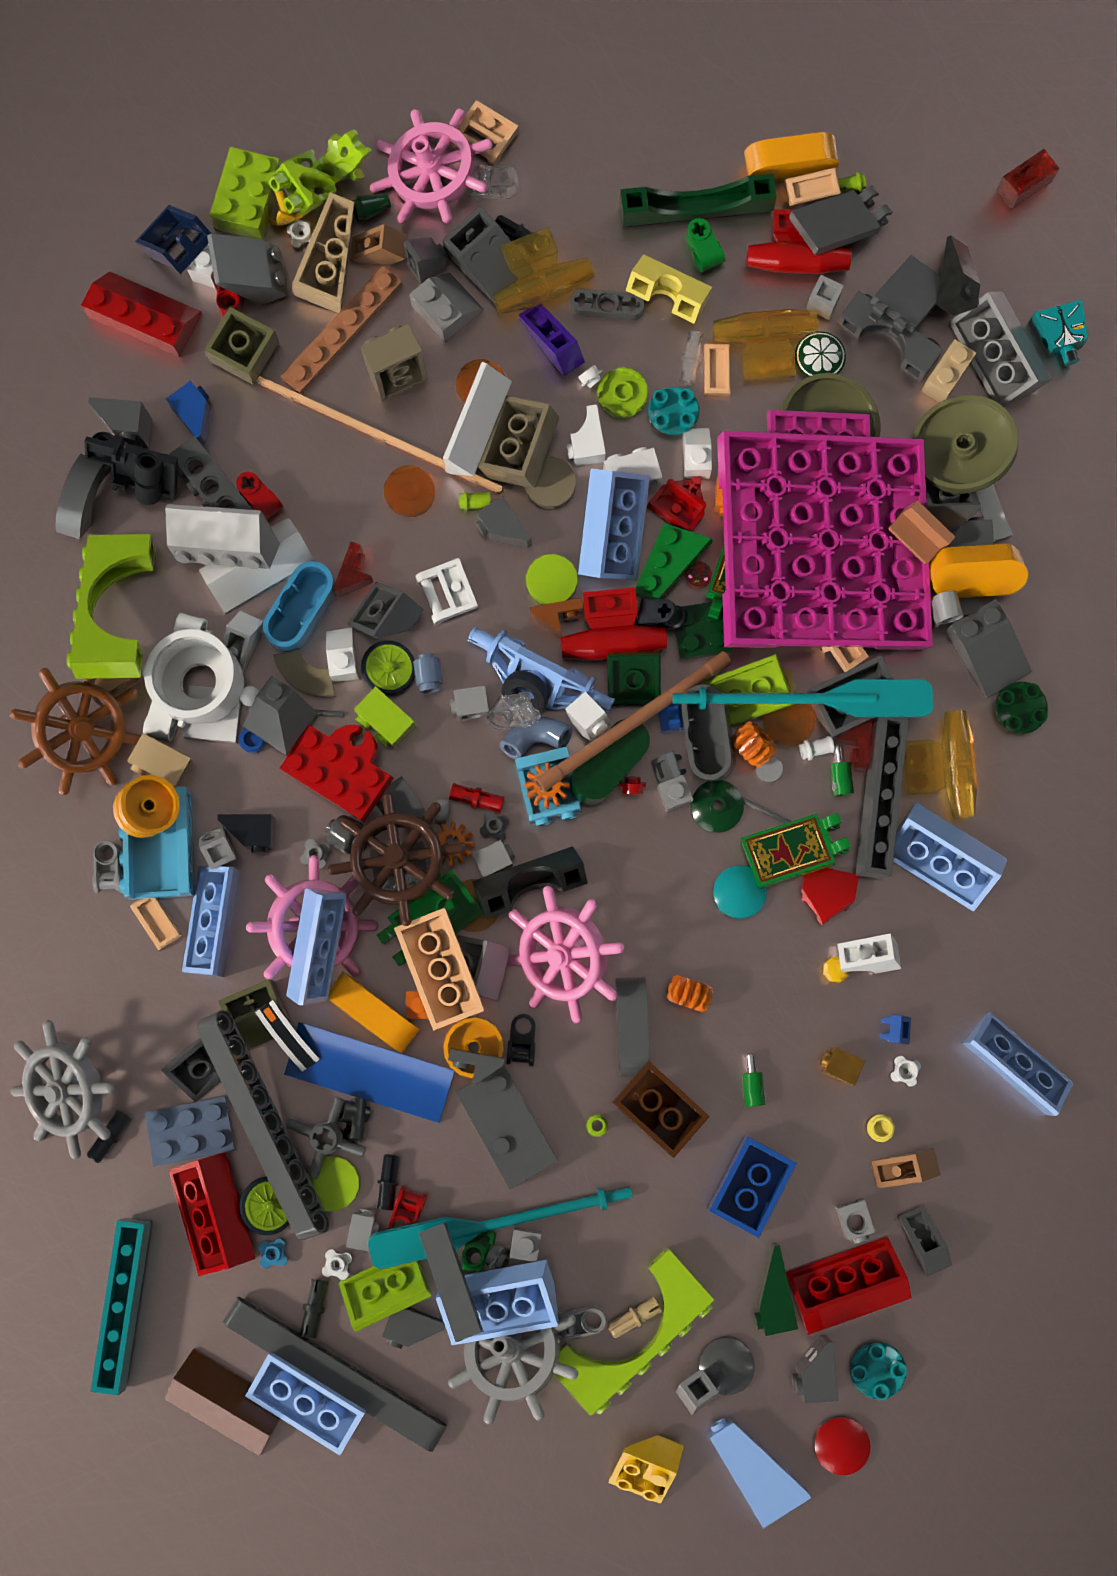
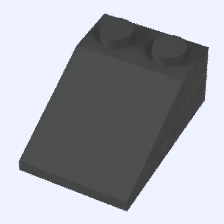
M213 233L207 235L216 285L261 305L287 295L286 277L283 273L282 253L279 247L262 239Z
M996 599L950 625L945 631L948 639L986 699L1032 672L1011 622Z

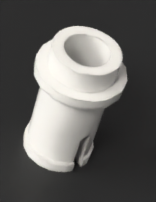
M831 736L810 742L804 740L802 744H799L803 760L808 759L810 761L815 756L835 752Z

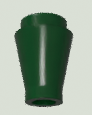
M387 193L361 195L351 200L354 202V216L357 220L363 219V221H366L385 209L391 208Z

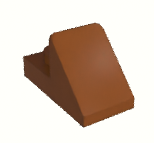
M582 598L530 607L531 619L560 638L562 633L559 618H564L565 621L579 618V615L583 614L584 610Z

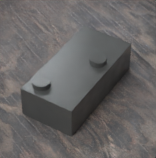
M505 1065L474 1087H472L471 1083L456 1092L509 1189L514 1188L558 1162L557 1157Z

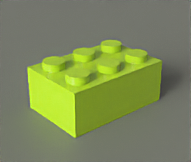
M234 147L229 148L209 215L214 230L241 237L264 240L269 217H271L276 200L275 192L269 185V180L281 165L279 158Z

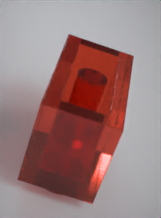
M1043 149L1004 175L996 191L1012 210L1052 183L1060 168L1047 151Z

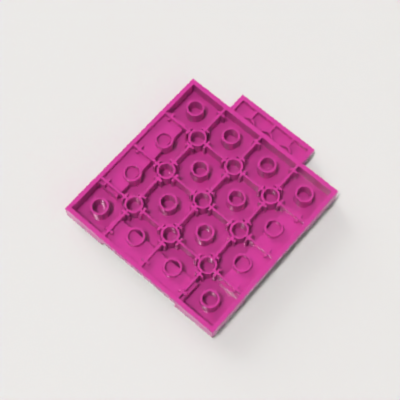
M770 410L767 412V433L723 431L717 436L719 489L723 491L726 592L723 594L724 647H875V649L925 650L933 647L929 563L924 564L889 531L890 525L908 505L918 500L926 508L924 439L870 437V414Z

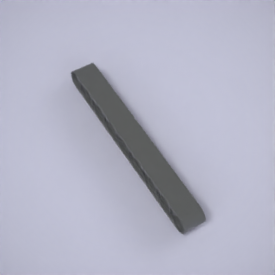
M220 1010L200 1019L197 1024L198 1034L295 1236L300 1240H306L326 1233L329 1229L327 1213L233 1017L227 1011Z
M236 1297L222 1321L232 1331L266 1352L270 1353L271 1351L366 1410L365 1413L427 1451H434L447 1428V1425L436 1416L308 1337L300 1336L298 1331L246 1299Z

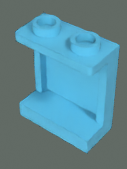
M567 747L515 759L530 824L536 823L537 827L551 824V819L562 817V820L578 817L577 813L582 812L581 803L574 798L570 789L562 790L567 794L566 799L557 796L560 803L559 806L556 807L553 801L550 800L549 809H545L544 800H541L540 804L535 806L534 801L537 796L530 799L527 798V793L533 789L524 787L525 782H533L527 777L528 772L537 775L535 771L536 765H539L541 770L545 771V763H550L551 768L569 757ZM570 772L568 774V778L562 782L569 783L572 772Z

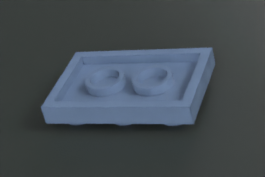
M227 1096L145 1112L153 1167L236 1150Z

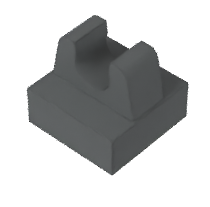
M674 751L667 752L651 761L659 784L686 774V769H680L677 762L682 759L680 754H675Z

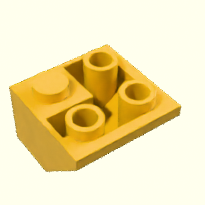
M656 1435L625 1447L608 1483L616 1485L622 1490L643 1496L646 1500L661 1504L677 1474L684 1445Z

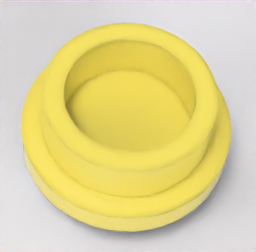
M878 1114L868 1121L867 1132L873 1140L885 1142L893 1136L895 1125L890 1117Z

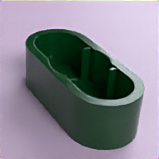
M622 719V720L616 722L611 728H613L615 725H617L618 723H620V722L623 721L624 719ZM643 724L573 771L569 784L570 791L576 800L586 805H596L603 802L647 752L650 744L649 733Z

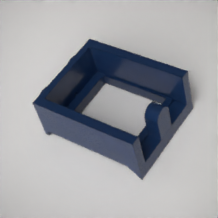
M168 205L135 242L151 260L154 259L172 267L181 275L208 245L207 235L211 234V232L196 215ZM184 229L197 234L192 241L188 236L181 234ZM176 239L183 251L174 260L166 249Z

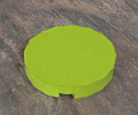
M619 367L616 370H610L605 373L599 381L597 390L598 402L604 412L619 419L632 418L639 414L645 407L649 394L647 383L642 374L627 367Z
M557 554L543 555L535 559L528 568L526 574L528 592L535 601L542 605L570 600L575 594L578 585L577 571L573 564L563 556Z
M326 1156L318 1179L309 1177L325 1211H339L349 1206L356 1198L360 1188L356 1167L349 1160L340 1156Z

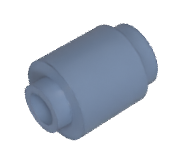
M433 653L418 655V659L413 661L416 686L419 687L420 693L427 694L440 691V685L443 684L440 659L434 657Z

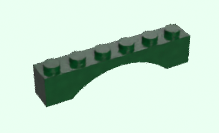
M774 173L747 176L723 186L697 191H664L649 187L620 189L622 227L774 211L777 198Z

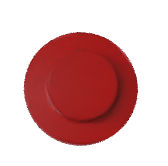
M629 776L625 777V781L620 782L619 786L622 787L623 794H643V787H646V782H641V777Z

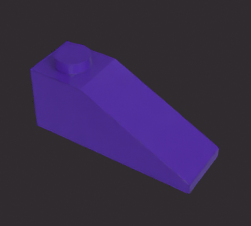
M537 302L518 315L547 358L563 376L585 363L578 341L540 302Z

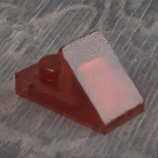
M350 542L333 587L337 597H344L374 582L371 575L357 571V568H362L365 560V554H363L360 544Z
M873 718L851 728L835 742L836 744L856 746V748H852L850 755V764H854V772L864 773L868 769Z

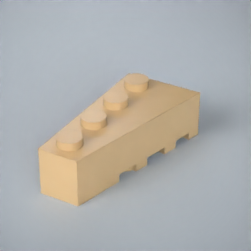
M331 192L329 193L292 283L294 296L339 313L342 307L354 216L353 201Z

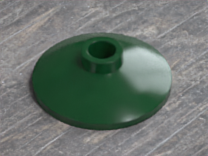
M727 781L705 782L693 794V801L691 803L692 816L701 828L709 832L720 833L728 831L740 821L743 815L744 802L742 795L734 785ZM714 801H721L723 808L715 810L713 808Z

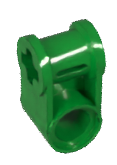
M702 218L692 220L688 225L686 242L699 271L704 272L724 263L726 260L724 251L717 241L710 224Z

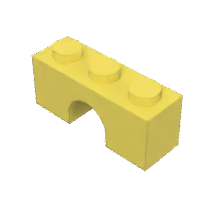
M645 254L642 255L633 268L626 291L648 302L655 294H665L671 297L675 302L671 313L694 324L705 308L712 290L711 286Z

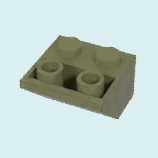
M265 980L218 1000L221 1009L227 1011L233 1017L248 1050L274 1039L255 1013L272 1000L292 1026L273 980Z

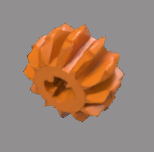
M750 721L742 724L731 737L734 747L739 752L738 754L742 755L744 760H747L751 765L757 767L766 764L777 751L774 741L769 737V734L763 728H760L758 724Z
M545 763V771L550 769V763ZM536 765L535 771L537 775L531 772L527 774V777L533 782L524 783L525 788L533 789L527 793V798L530 799L537 796L534 801L535 806H538L541 800H544L545 809H549L550 800L553 801L556 807L559 806L560 803L557 796L566 799L567 794L562 790L570 789L569 783L562 782L568 778V775L552 786L551 791L541 792L537 788L534 779L545 771H542L541 767Z
M451 821L450 829L447 830L445 824L442 823L440 828L443 833L440 834L438 831H435L441 845H447V840L453 838L454 841L458 839L459 842L465 843L467 848L475 847L474 842L467 841L473 837L472 832L463 834L466 829L464 824H461L458 830H456L455 821ZM466 850L463 853L444 856V863L449 858V866L454 867V859L457 858L460 865H463L464 860L461 856L464 854L466 857L471 858L472 853Z
M675 975L672 977L671 982H669L666 997L669 1001L704 1012L707 1011L708 1006L711 1004L714 990L709 985Z

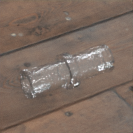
M690 331L687 334L685 353H682L681 356L683 365L679 383L682 385L693 386L696 383L698 364L702 361L700 352L704 334L698 331Z

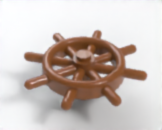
M42 668L39 671V675L49 691L38 702L34 712L13 709L10 712L12 719L31 723L32 739L36 747L35 750L18 761L19 766L27 768L43 757L54 767L63 770L59 786V793L61 795H67L70 792L74 773H87L99 769L106 782L111 786L115 785L117 777L108 763L118 753L123 742L136 745L141 737L138 734L125 732V719L121 706L138 695L137 689L129 688L114 698L108 691L95 685L96 678L84 679V682L73 681L58 685L50 670ZM81 693L76 713L66 696ZM94 696L103 703V706L88 715L91 698ZM56 703L64 713L60 718L48 716ZM109 715L111 729L93 725ZM46 726L62 729L63 732L48 741ZM91 736L108 740L105 746L99 750ZM70 740L66 759H63L53 750ZM82 742L91 758L77 761Z

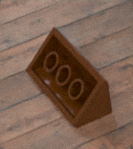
M196 1349L191 1351L174 1376L165 1396V1400L259 1456L281 1419L245 1397L252 1385L251 1382Z

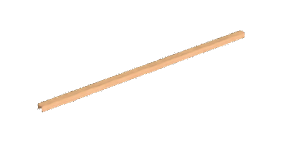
M259 376L257 379L258 384L445 469L444 460L266 378ZM476 474L474 476L459 475L498 494H501L503 490L502 486Z

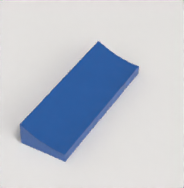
M298 1022L296 1032L320 1060L302 1072L289 1057L284 1075L440 1123L455 1075L453 1069Z

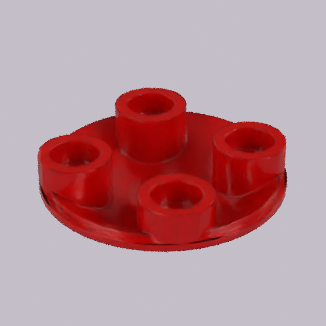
M838 1417L827 1421L818 1428L815 1438V1453L820 1464L829 1472L836 1475H851L859 1471L869 1458L871 1449L870 1439L866 1430L857 1421L846 1417Z

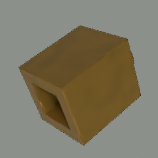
M831 1047V1050H826L822 1056L820 1065L823 1066L821 1072L846 1084L855 1086L866 1060L837 1047Z

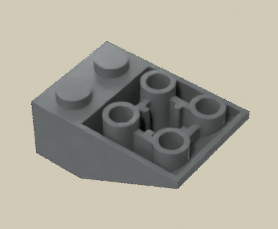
M480 206L442 240L447 256L495 305L500 303L533 273V269L500 226Z

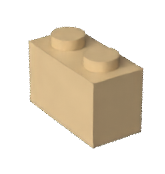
M954 339L927 379L922 392L939 403L946 400L971 364L976 352Z
M142 733L127 762L132 764L130 770L143 776L146 773L156 775L177 787L191 762V758Z

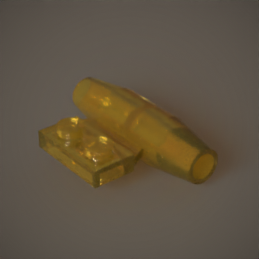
M547 227L501 245L500 248L509 271L518 280L495 293L493 300L500 315L530 309L568 294L595 277L594 269L588 258L557 264L558 249L551 231Z
M777 309L746 312L713 321L714 342L746 344L741 355L744 381L795 377L794 349L788 340L818 331L816 311Z
M965 710L945 712L942 744L931 739L906 741L905 748L907 795L931 794L945 787L954 819L975 817L978 785L975 747Z

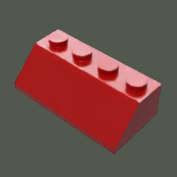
M110 271L91 284L81 304L88 318L177 357L181 356L202 314L200 310Z
M225 1152L168 1170L198 1277L254 1260L253 1243L249 1238L246 1225L240 1216L238 1191L234 1186L230 1164Z
M888 1236L786 1272L788 1285L807 1335L912 1299L908 1277Z

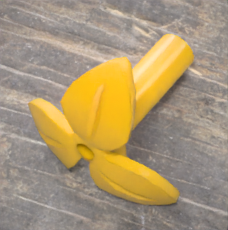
M284 189L275 192L281 211L278 212L277 218L269 217L270 224L276 226L286 225L304 217L299 212L291 214L287 212L283 206V201L287 197Z

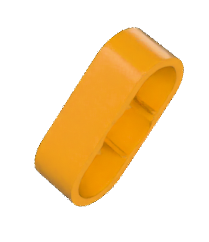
M827 132L765 139L751 144L744 151L748 176L774 173L775 183H781L789 178L836 168L837 170L839 167L835 137Z
M1010 544L947 547L939 550L929 562L930 579L935 592L940 594L955 590L957 591L958 598L1010 595L1019 591L1028 579V570L1020 551Z
M343 971L330 986L328 999L401 1054L420 1030Z

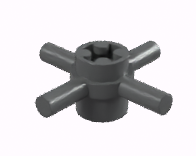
M334 1098L327 1121L320 1122L314 1127L293 1119H289L286 1129L309 1137L310 1145L316 1151L308 1172V1176L318 1179L325 1156L334 1153L338 1149L361 1157L365 1154L366 1147L344 1139L343 1130L337 1124L345 1102L342 1098ZM324 1128L329 1131L328 1137L333 1139L331 1144L322 1143L320 1139Z

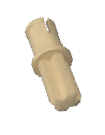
M653 1296L634 1309L628 1308L629 1312L608 1323V1328L612 1336L618 1338L637 1326L641 1328L643 1322L662 1313V1310Z

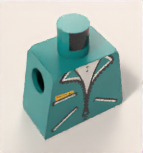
M1082 299L1035 312L1029 321V325L1045 355L1052 357L1061 354L1065 366L1079 362L1080 358L1077 350L1082 348L1088 340Z

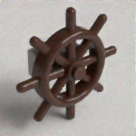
M387 792L383 795L385 815L373 819L363 828L348 818L341 819L340 826L356 837L351 848L350 861L331 864L327 867V872L330 875L353 873L357 884L364 892L352 908V913L355 916L361 915L374 899L383 904L398 905L401 924L409 926L412 922L409 903L423 898L431 890H434L447 900L454 898V891L439 881L443 870L444 856L463 853L466 851L467 846L463 842L441 845L436 832L430 826V823L441 810L439 803H432L420 819L414 815L396 813L393 795ZM398 828L411 829L412 831L400 844ZM387 830L389 846L375 836ZM421 835L430 845L429 848H425L423 841L417 842ZM368 845L374 850H370L371 858L363 859L365 849ZM431 858V864L428 869L427 859ZM364 870H373V882L367 878ZM406 883L414 886L407 889Z

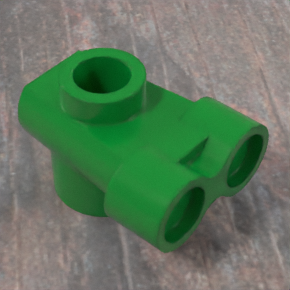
M492 1231L483 1232L465 1244L462 1252L463 1270L476 1273L483 1271L490 1245L494 1246L497 1233ZM474 1253H479L481 1256L478 1263H472L471 1256Z

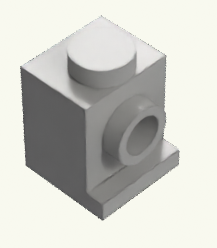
M360 1208L359 1213L354 1212L352 1214L346 1244L347 1248L369 1251L368 1239L373 1233L379 1232L380 1223H375L377 1217L375 1210Z

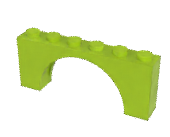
M151 534L88 535L87 545L82 548L84 566H80L79 569L81 587L76 589L78 607L73 610L75 628L70 631L72 648L71 652L67 653V666L72 668L75 679L141 678L143 654L138 640L124 639L105 632L93 621V613L99 598L112 584L126 576L154 570L156 549Z
M668 1247L648 1265L661 1289L663 1314L657 1333L643 1350L627 1359L600 1361L581 1354L567 1342L559 1348L558 1362L576 1368L578 1370V1377L576 1379H569L555 1373L554 1375L590 1416L595 1412L601 1414L611 1404L609 1399L616 1392L621 1395L630 1387L632 1383L629 1380L638 1373L640 1376L651 1367L652 1363L650 1360L657 1354L659 1356L664 1355L672 1347L670 1342L677 1335L680 1337L684 1336L693 1327L691 1322L698 1315L703 1318L713 1308L711 1305L714 1301L713 1297Z

